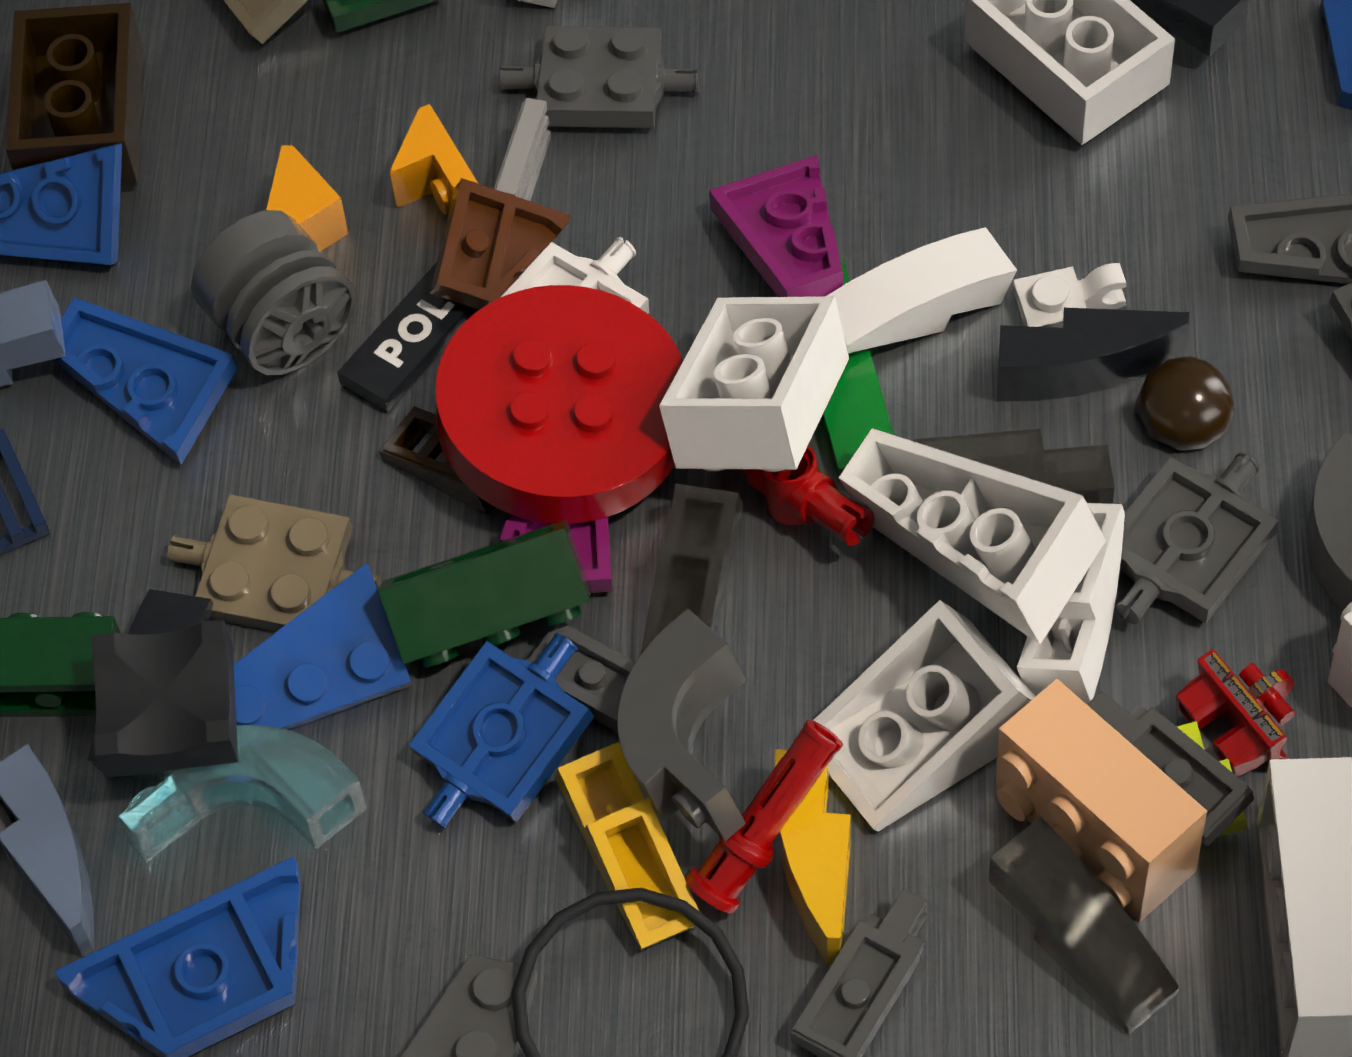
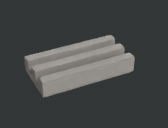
M526 98L525 102L522 103L494 189L531 201L551 140L550 130H547L549 117L545 115L547 111L546 101Z

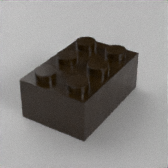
M131 3L14 11L6 153L12 170L122 143L121 186L138 185L143 45Z

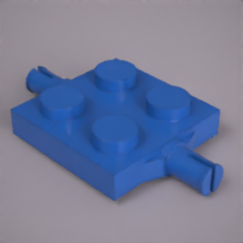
M555 632L554 637L535 663L512 658L488 641L485 642L408 745L417 756L434 766L446 781L427 808L422 811L432 822L445 829L451 818L468 797L474 801L488 803L517 823L594 718L589 708L563 692L555 680L572 655L578 651L576 645L570 640L564 639L561 634Z

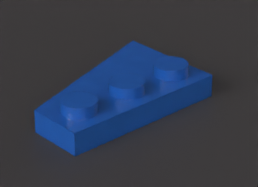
M74 297L61 317L66 356L53 359V361L178 464L182 465L238 369L234 354Z
M368 563L360 567L234 664L238 748L411 687V679L405 664H403Z

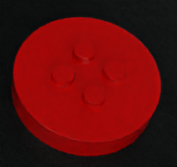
M548 285L524 289L505 295L484 306L467 319L455 332L441 357L436 377V426L442 451L453 471L471 491L492 506L509 514L545 523H557L567 520V523L571 524L594 521L622 512L652 493L669 475L675 465L659 405L683 363L681 353L666 330L644 310L625 299L601 290L572 285Z

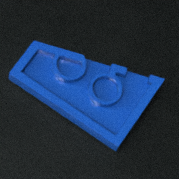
M122 143L1 173L0 255L106 265L117 263Z

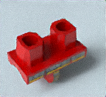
M1214 649L1198 658L1199 675L1191 680L1175 696L1179 712L1188 723L1197 721L1199 730L1222 714L1232 723L1234 728L1213 742V750L1219 761L1229 759L1232 773L1239 777L1263 763L1268 767L1269 760L1288 759V756L1282 750L1287 742V736L1267 714L1270 712L1280 725L1287 723L1295 715V711L1285 701L1295 683L1287 672L1279 669L1264 676L1254 663L1249 664L1239 673L1240 678L1249 687L1247 690Z

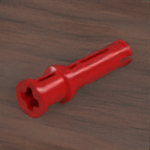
M807 720L785 755L780 759L753 800L741 814L746 824L726 841L718 835L719 842L702 866L690 869L685 877L686 883L702 900L726 913H734L741 903L738 896L758 867L767 868L772 861V853L774 852L772 842L804 800L828 763L843 747L842 741L833 732L816 721L811 722Z

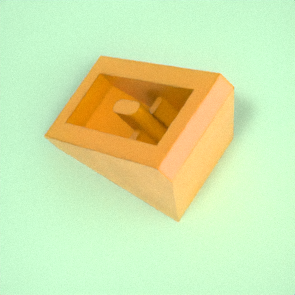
M281 145L266 210H281L294 218L313 239L318 251L321 252L349 234L341 197L294 146Z

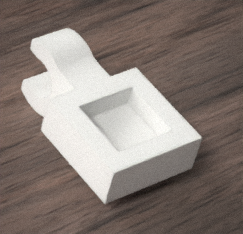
M1120 263L1102 265L1079 281L1073 266L1015 279L1014 296L1024 326L1062 328L1064 307L1119 309L1125 306L1126 300L1122 288L1126 287V280Z

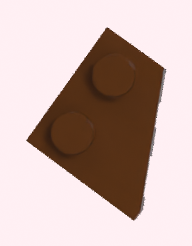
M461 178L453 191L430 294L480 310L489 303L499 299L544 249L563 231L569 223L570 215Z

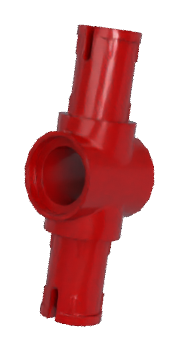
M807 446L796 470L767 472L762 469H737L747 476V481L752 488L766 496L769 514L779 523L796 526L816 522L850 546L860 542L857 534L865 538L873 527V511L837 490L835 481L818 470L815 452L809 446Z

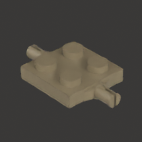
M229 494L218 529L211 536L210 540L203 542L173 535L170 539L172 545H168L167 559L169 562H179L202 568V578L196 596L209 598L214 602L210 620H224L225 623L276 633L355 572L346 570L345 554L352 535L353 525L350 517ZM377 574L372 575L378 590L381 586V576Z

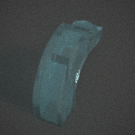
M237 725L238 763L161 771L164 781L156 787H148L139 792L131 800L127 810L119 815V819L131 847L146 863L205 817L219 810L235 806H257L281 815L315 849H318L367 809L359 778L330 750L308 737L271 726Z

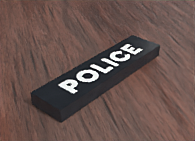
M437 262L337 372L342 386L386 412L392 409L441 354L462 324L479 310L430 294Z

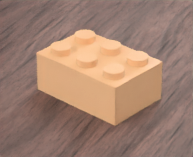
M1059 679L1054 680L999 728L995 791L999 803L1014 819L1018 821L1026 819L1044 835L1046 845L1061 862L1066 865H1073L1075 863L1093 880L1094 888L1099 896L1109 906L1116 910L1124 908L1140 923L1196 872L1207 810Z

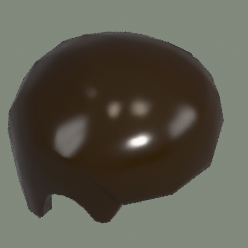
M1186 356L1168 359L1147 374L1135 402L1134 411L1135 414L1139 413L1150 439L1159 440L1163 444L1182 451L1204 449L1222 437L1231 423L1235 405L1232 391L1222 373L1205 360Z

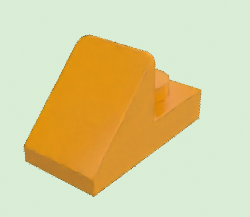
M427 104L418 109L390 170L391 185L397 207L405 206L433 193L443 214H448L454 188L460 179L464 178L475 183L478 182L430 104Z

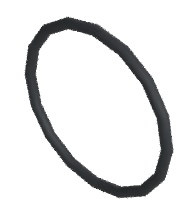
M645 888L595 892L555 913L525 949L512 990L516 1040L526 1057H541L529 1035L526 991L537 956L565 923L599 905L641 901L682 914L713 940L731 973L735 1017L725 1051L721 1057L738 1056L748 1022L749 1007L744 968L722 929L687 901Z

